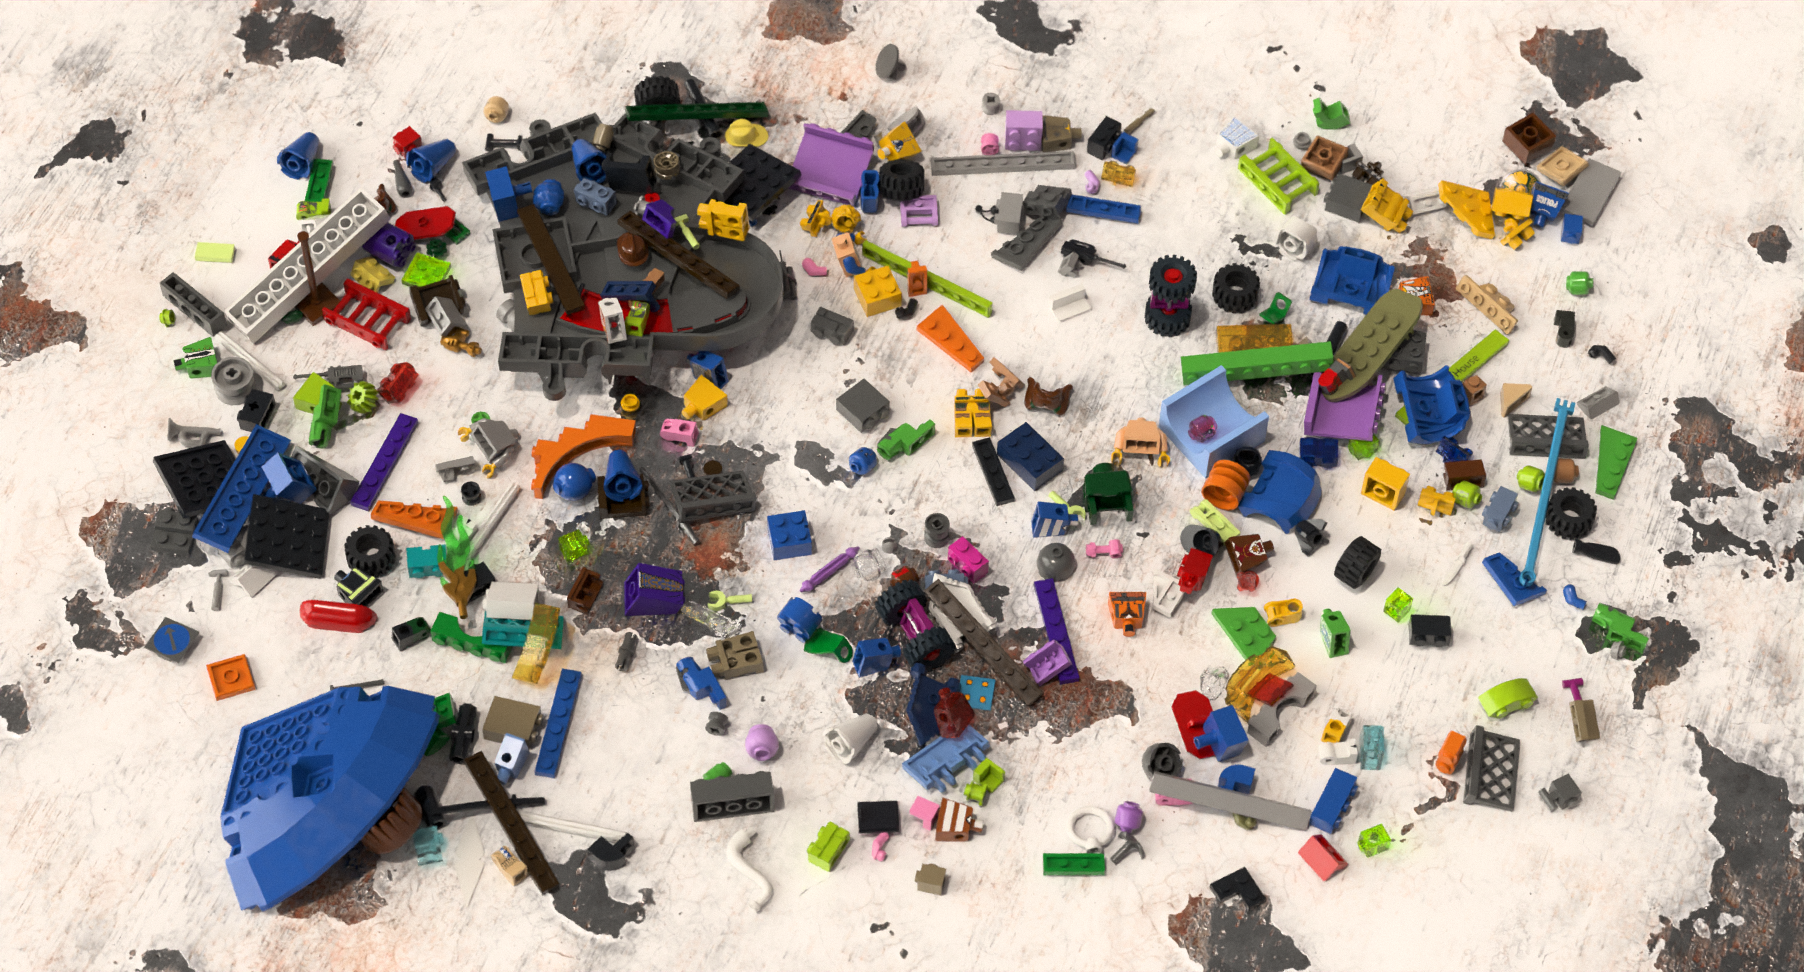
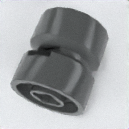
M941 513L930 514L925 520L924 540L932 548L944 547L949 541V519Z

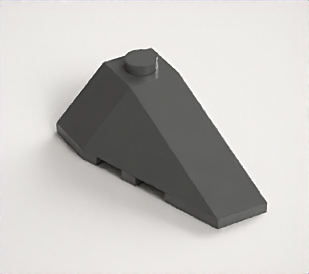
M295 446L291 458L302 461L317 489L312 494L317 506L325 508L327 513L332 514L353 498L360 482L359 480L305 449Z

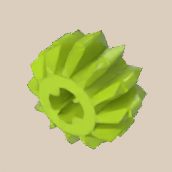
M360 381V383H354V388H349L351 392L346 395L350 398L347 403L353 411L365 414L366 412H371L372 407H377L375 402L379 400L376 397L379 392L373 384Z

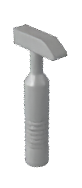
M227 569L212 570L208 573L210 577L217 576V580L214 583L211 610L213 611L219 610L222 589L220 580L221 576L228 575Z

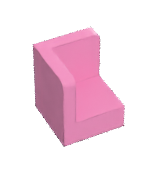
M917 796L909 813L922 819L923 828L931 831L939 816L940 805Z

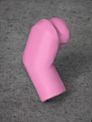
M805 258L802 261V267L809 275L827 276V267L817 266L811 258Z
M880 833L873 841L872 856L875 860L883 861L886 857V852L882 850V846L889 839L888 833Z

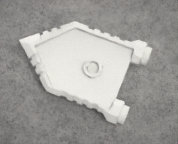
M934 573L933 582L939 579L988 633H992L997 629V622L993 617L985 613L984 607L981 606V602L978 601L969 584L959 583L957 580L953 581L951 578L947 579L945 576ZM930 600L929 610L931 614L935 616L941 628L944 627L956 646L955 653L961 651L964 648L963 642L960 639L963 635Z

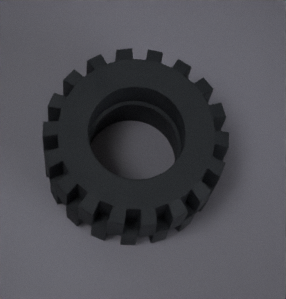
M652 76V78L640 81L639 85L635 86V105L681 104L678 84L673 79L670 80L669 77Z
M897 159L882 164L879 168V192L882 196L895 201L918 198L924 192L925 171L923 166L919 165L918 162L906 159Z
M1233 263L1231 266L1227 264L1225 268L1221 267L1219 272H1216L1212 289L1214 302L1218 303V307L1224 308L1226 312L1232 311V313H1236V311H1239V313H1243L1244 310H1250L1251 307L1255 306L1259 295L1260 278L1256 276L1257 272L1255 270L1251 271L1249 266L1245 267L1244 264L1237 265V263ZM1237 286L1243 290H1233L1230 287Z
M1566 487L1563 491L1561 489L1557 490L1556 494L1554 493L1551 496L1548 504L1546 525H1550L1549 530L1555 531L1554 534L1556 536L1561 535L1563 539L1568 537L1570 540H1574L1575 537L1580 539L1583 535L1586 536L1591 531L1597 514V505H1594L1595 500L1590 499L1591 495L1589 493L1585 494L1584 490L1580 489L1579 491L1575 487H1572V489ZM1570 510L1577 513L1579 516L1572 517L1565 514L1563 511Z
M365 525L366 528L359 527L357 528L358 531L353 530L351 536L346 538V543L344 544L346 560L349 569L358 568L377 578L379 574H386V570L390 571L392 568L391 564L395 563L394 543L390 533L386 532L384 528L378 529L376 525L373 527ZM370 548L379 550L373 555L361 554L364 550Z
M1359 536L1343 552L1335 567L1334 576L1353 589L1360 587L1375 569L1381 557L1382 549L1363 536Z

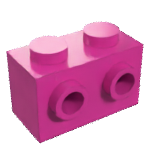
M963 536L948 547V560L957 569H960V572L964 573V576L968 577L973 584L988 574L989 561Z

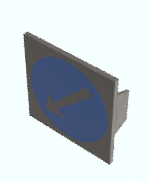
M165 617L144 648L156 653L158 657L169 662L172 660L179 663L200 632Z

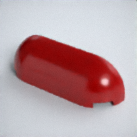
M307 600L302 602L299 608L301 619L308 627L313 629L363 633V630L372 625L374 626L378 619L377 614L372 609L358 604Z

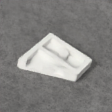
M1158 569L1154 570L1153 610L1171 617L1186 592L1180 591L1178 579Z

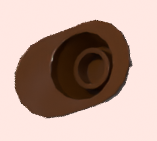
M627 232L618 238L619 258L625 265L636 267L646 262L648 246L640 236Z

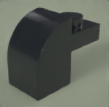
M627 832L619 841L612 845L601 836L587 849L588 859L603 870L614 871L621 869L626 865L625 856H628L634 849V838Z

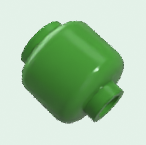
M1572 271L1570 275H1567L1566 290H1569L1572 295H1587L1589 289H1593L1594 280L1590 278V274L1586 271Z

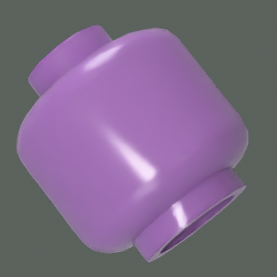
M1124 801V804H1120L1117 807L1116 825L1120 827L1121 831L1131 833L1132 830L1140 827L1143 810L1138 803Z

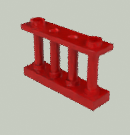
M347 278L343 283L346 295L333 311L326 307L322 309L325 322L371 343L376 348L387 351L388 343L386 336L398 322L405 324L410 322V308ZM351 299L360 301L361 303L349 318L340 315ZM370 306L376 309L364 326L355 322L366 307ZM382 314L392 317L380 333L370 330Z

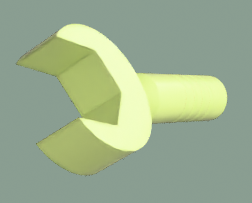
M1055 491L1049 494V497L1055 503L1067 505L1068 514L1081 515L1085 520L1086 512L1082 507L1077 505L1070 507Z
M712 591L709 593V597L718 598L719 601L716 604L708 603V608L712 611H720L726 606L727 602L730 604L752 602V594L735 595L726 598L723 592Z

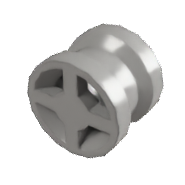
M992 92L986 93L983 96L982 111L985 114L995 115L999 112V96Z

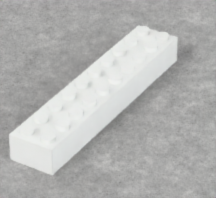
M362 187L309 234L308 244L317 286L391 220L385 208ZM301 243L296 245L223 311L229 321L253 344L310 293Z

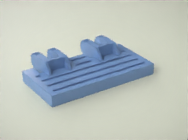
M963 720L943 734L942 737L940 736L903 762L902 767L927 791L934 786L943 793L947 788L941 782V778L951 786L956 784L955 778L946 768L953 773L963 765H967L974 771L978 766L971 757L974 756L978 761L982 762L986 758L982 751L990 747L989 741Z

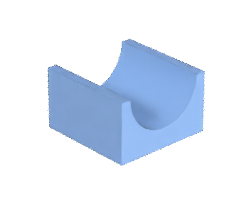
M1221 365L1163 400L1158 427L1195 468L1207 478L1216 461H1233L1234 454L1243 446L1255 448L1265 442L1269 415L1264 411L1254 417L1240 406L1229 388L1226 369ZM1211 428L1213 432L1208 434V429Z

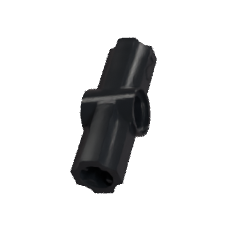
M469 703L459 706L457 721L452 728V745L449 760L455 764L464 763L463 760L468 757L470 744L474 740V723L477 707Z

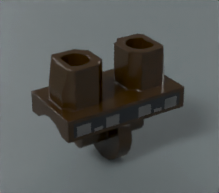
M1359 160L1355 163L1356 169L1352 173V178L1362 181L1366 177L1368 179L1366 183L1371 185L1383 179L1381 176L1384 171L1381 170L1382 163L1379 161L1374 164L1368 162L1367 166Z

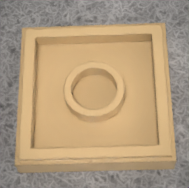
M1561 146L1537 165V171L1564 187L1589 165L1588 161Z

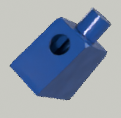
M886 638L858 641L852 661L858 677L861 678L887 670L890 667L892 658L901 656V649L899 645L890 646Z

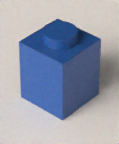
M1565 213L1560 242L1579 244L1582 234L1583 216Z

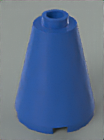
M306 132L284 148L277 156V164H280L282 167L281 171L295 180L303 177L304 179L307 178L313 167L320 143L319 138L314 133Z
M443 139L411 149L406 155L407 166H411V173L417 180L421 182L431 181L455 155L456 146L449 139Z
M585 139L576 140L572 144L571 149L578 179L582 181L583 178H586L598 184L602 183L606 179L605 171L602 170V162L606 159L607 155Z
M614 450L609 454L604 480L605 494L611 500L623 502V499L627 498L632 500L640 494L642 480L628 454L624 450Z

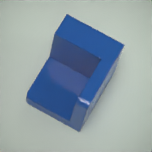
M1122 132L1112 146L1111 157L1124 164H1128L1138 150L1139 139Z

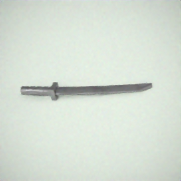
M639 468L677 519L676 526L678 528L681 527L693 545L697 546L700 540L696 537L689 524H687V521H680L678 511L645 468Z

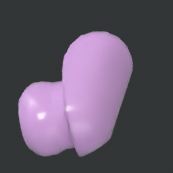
M1088 170L1084 174L1089 181L1085 189L1088 193L1093 194L1097 192L1100 180L1092 170Z

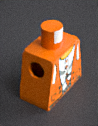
M1425 276L1400 283L1399 290L1421 298L1423 303L1421 315L1431 316L1435 303L1429 277Z

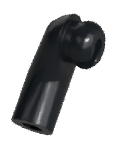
M1593 345L1588 350V355L1591 358L1603 356L1609 364L1616 359L1608 347L1604 345Z

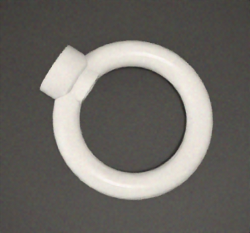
M1086 806L1075 810L1069 816L1066 830L1069 838L1075 844L1086 848V853H1101L1102 846L1113 837L1115 824L1111 815L1104 809ZM1086 814L1098 815L1106 822V833L1099 839L1097 837H1091L1087 840L1082 839L1076 834L1074 829L1077 819Z

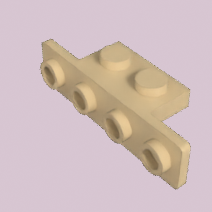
M1468 275L1462 277L1456 290L1504 333L1510 334L1518 322V319L1510 313L1515 307L1510 302V299L1498 292L1497 288L1492 284L1488 283L1479 286Z

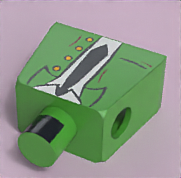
M211 337L184 346L182 348L184 358L173 360L175 370L187 369L191 379L211 377L212 369L217 364Z

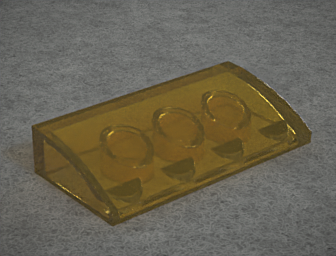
M1291 324L1223 325L1216 327L1217 353L1293 345Z

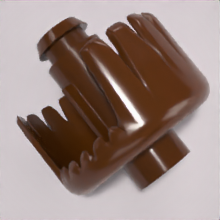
M403 787L388 810L361 838L366 849L374 854H388L405 845L420 826L422 820V807L420 803Z

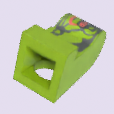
M329 198L322 199V202L300 201L297 203V220L317 215H331Z
M633 301L631 311L624 321L627 335L643 336L650 311L649 303ZM631 326H637L638 330H632Z

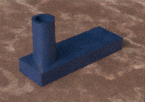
M608 281L600 295L602 299L643 300L644 303H649L651 312H656L660 309V304L652 294L656 287L653 281Z

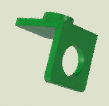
M1277 292L1270 307L1260 312L1259 316L1272 324H1276L1285 319L1292 300ZM1278 299L1284 300L1286 304L1284 309H1280L1277 306Z

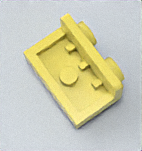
M371 256L355 260L350 273L351 277L358 283L377 293L380 286L392 284L395 276L388 269L384 268Z

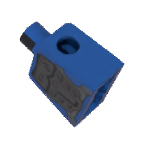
M699 351L696 355L690 353L686 357V363L691 365L692 373L696 380L700 375H703L719 389H722L729 382L724 358L709 351Z

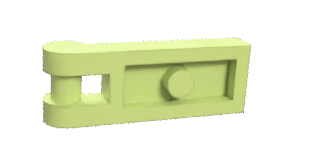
M1204 499L1200 502L1199 506H1194L1190 509L1192 517L1198 519L1205 527L1216 530L1223 542L1229 537L1240 536L1241 532L1208 500Z

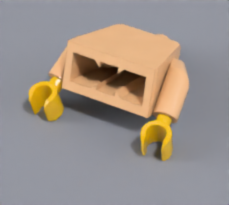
M1142 417L1137 420H1129L1127 426H1124L1116 433L1115 451L1111 454L1112 464L1115 457L1119 458V465L1122 463L1121 450H1123V452L1161 453L1157 464L1161 467V460H1165L1168 467L1170 457L1166 454L1168 452L1167 436L1161 429L1157 428L1156 422L1147 421Z

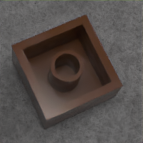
M1531 113L1506 127L1502 142L1526 165L1552 150L1556 135L1534 113Z

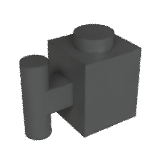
M1569 773L1552 781L1548 790L1549 793L1545 788L1538 791L1551 812L1557 810L1558 806L1561 810L1576 806L1582 794Z

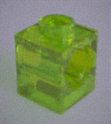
M579 529L558 538L559 549L567 563L588 554L589 540L586 535H582Z
M1398 587L1386 599L1383 612L1399 623L1411 610L1414 598Z
M1381 823L1361 831L1357 844L1360 851L1364 852L1366 857L1369 858L1388 850L1391 838Z

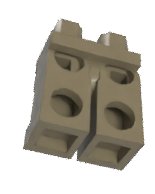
M754 631L726 638L722 641L717 640L715 641L716 646L706 649L709 662L718 659L720 663L710 665L715 677L724 676L725 680H729L731 677H739L746 673L756 672V674L764 672L763 661Z

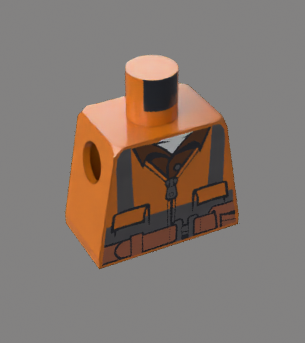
M1109 592L1108 607L1115 629H1123V635L1126 637L1134 636L1135 629L1142 628L1146 592Z

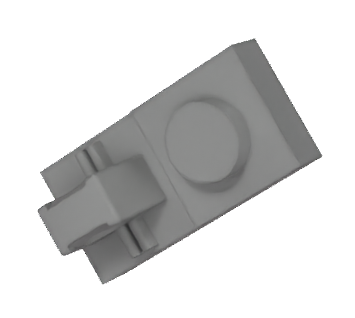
M473 456L435 464L436 472L440 473L442 481L448 482L454 480V468H460V471L472 469L471 465H474L475 461Z

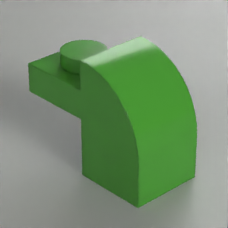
M1320 98L1313 100L1314 108L1312 110L1319 128L1324 130L1339 129L1351 124L1348 109L1341 101L1327 106Z

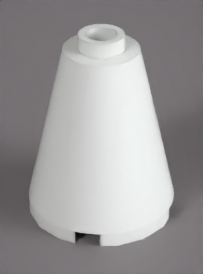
M864 714L829 727L823 733V737H826L824 745L827 751L837 761L841 759L844 761V764L851 762L877 730V720L872 715Z

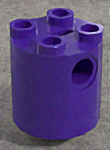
M387 222L362 245L364 251L394 267L403 268L409 254L414 252L417 244L414 242L413 235Z

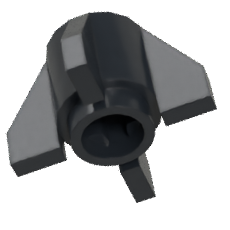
M1303 520L1296 525L1295 535L1302 552L1307 556H1310L1314 549L1312 545L1317 546L1321 542L1329 543L1330 540L1325 538L1321 532L1324 531L1327 525L1325 520Z

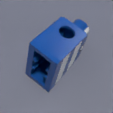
M1041 501L1037 502L1031 520L1033 538L1061 536L1065 534L1067 526L1078 525V515L1068 514L1066 504Z

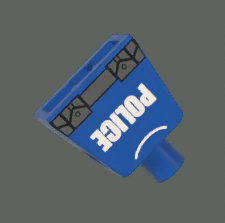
M1536 181L1531 191L1533 199L1530 214L1536 215L1533 225L1543 228L1546 219L1553 221L1569 193Z

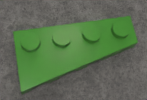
M1601 425L1596 494L1614 500L1637 442V437Z

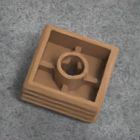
M1317 135L1301 159V166L1305 170L1333 180L1341 168L1342 161L1347 159L1349 148Z

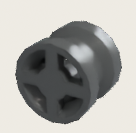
M711 712L708 716L709 722L706 724L705 730L712 735L721 736L725 733L724 726L728 723V717L721 712Z

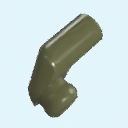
M1233 813L1236 825L1246 830H1251L1256 826L1257 821L1255 818Z

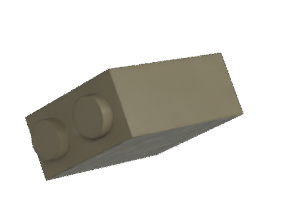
M494 696L482 728L483 738L502 743L505 734L508 733L525 739L530 750L532 743H535L537 740V728L542 726L544 715L541 714V706Z

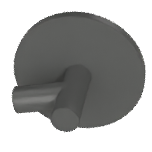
M887 44L880 51L875 66L878 77H889L896 80L898 69L905 70L906 64L898 62L899 50L896 45Z

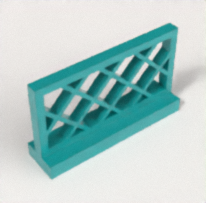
M485 611L482 644L562 649L564 616L535 614L534 620L505 618L494 620L487 618Z

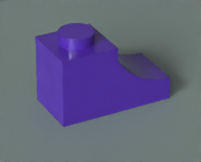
M662 199L646 204L642 220L667 239L673 237L677 221L672 217L674 208Z

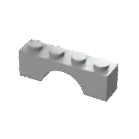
M1299 672L1294 677L1290 676L1286 680L1284 687L1281 690L1277 689L1272 700L1269 703L1265 702L1260 708V712L1249 719L1247 733L1266 747L1279 733L1280 723L1276 717L1277 712L1288 706L1303 708L1315 696L1317 685Z

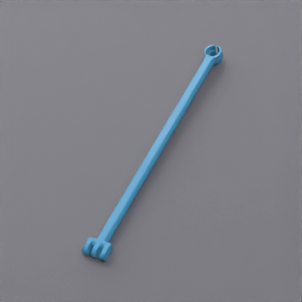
M1556 398L1554 411L1558 412L1525 569L1519 577V581L1523 586L1526 582L1524 578L1529 579L1526 587L1533 585L1536 579L1534 569L1568 415L1572 416L1575 408V402H1571L1570 408L1567 407L1568 400H1564L1563 405H1560V398Z

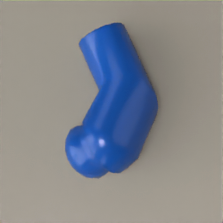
M1566 585L1563 588L1566 602L1583 610L1587 601L1577 597L1574 585Z

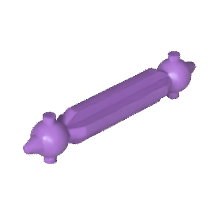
M859 546L849 547L845 550L846 553L837 556L813 574L810 580L802 582L800 592L813 590L815 585H819L847 564L849 559L855 558L860 549Z

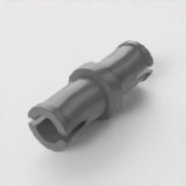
M632 632L625 633L622 646L618 649L619 656L615 668L618 670L619 665H621L619 671H626L629 660L633 657V648L637 635L634 634L633 638H631Z

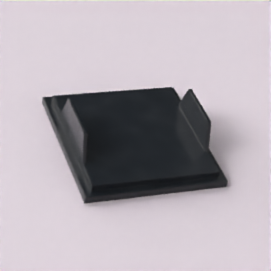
M898 801L857 802L859 834L900 832Z

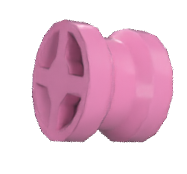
M993 133L982 135L981 152L985 155L997 154L999 151V137Z

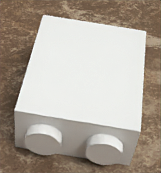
M491 582L490 589H486V598L483 600V610H486V617L534 620L539 602V584Z

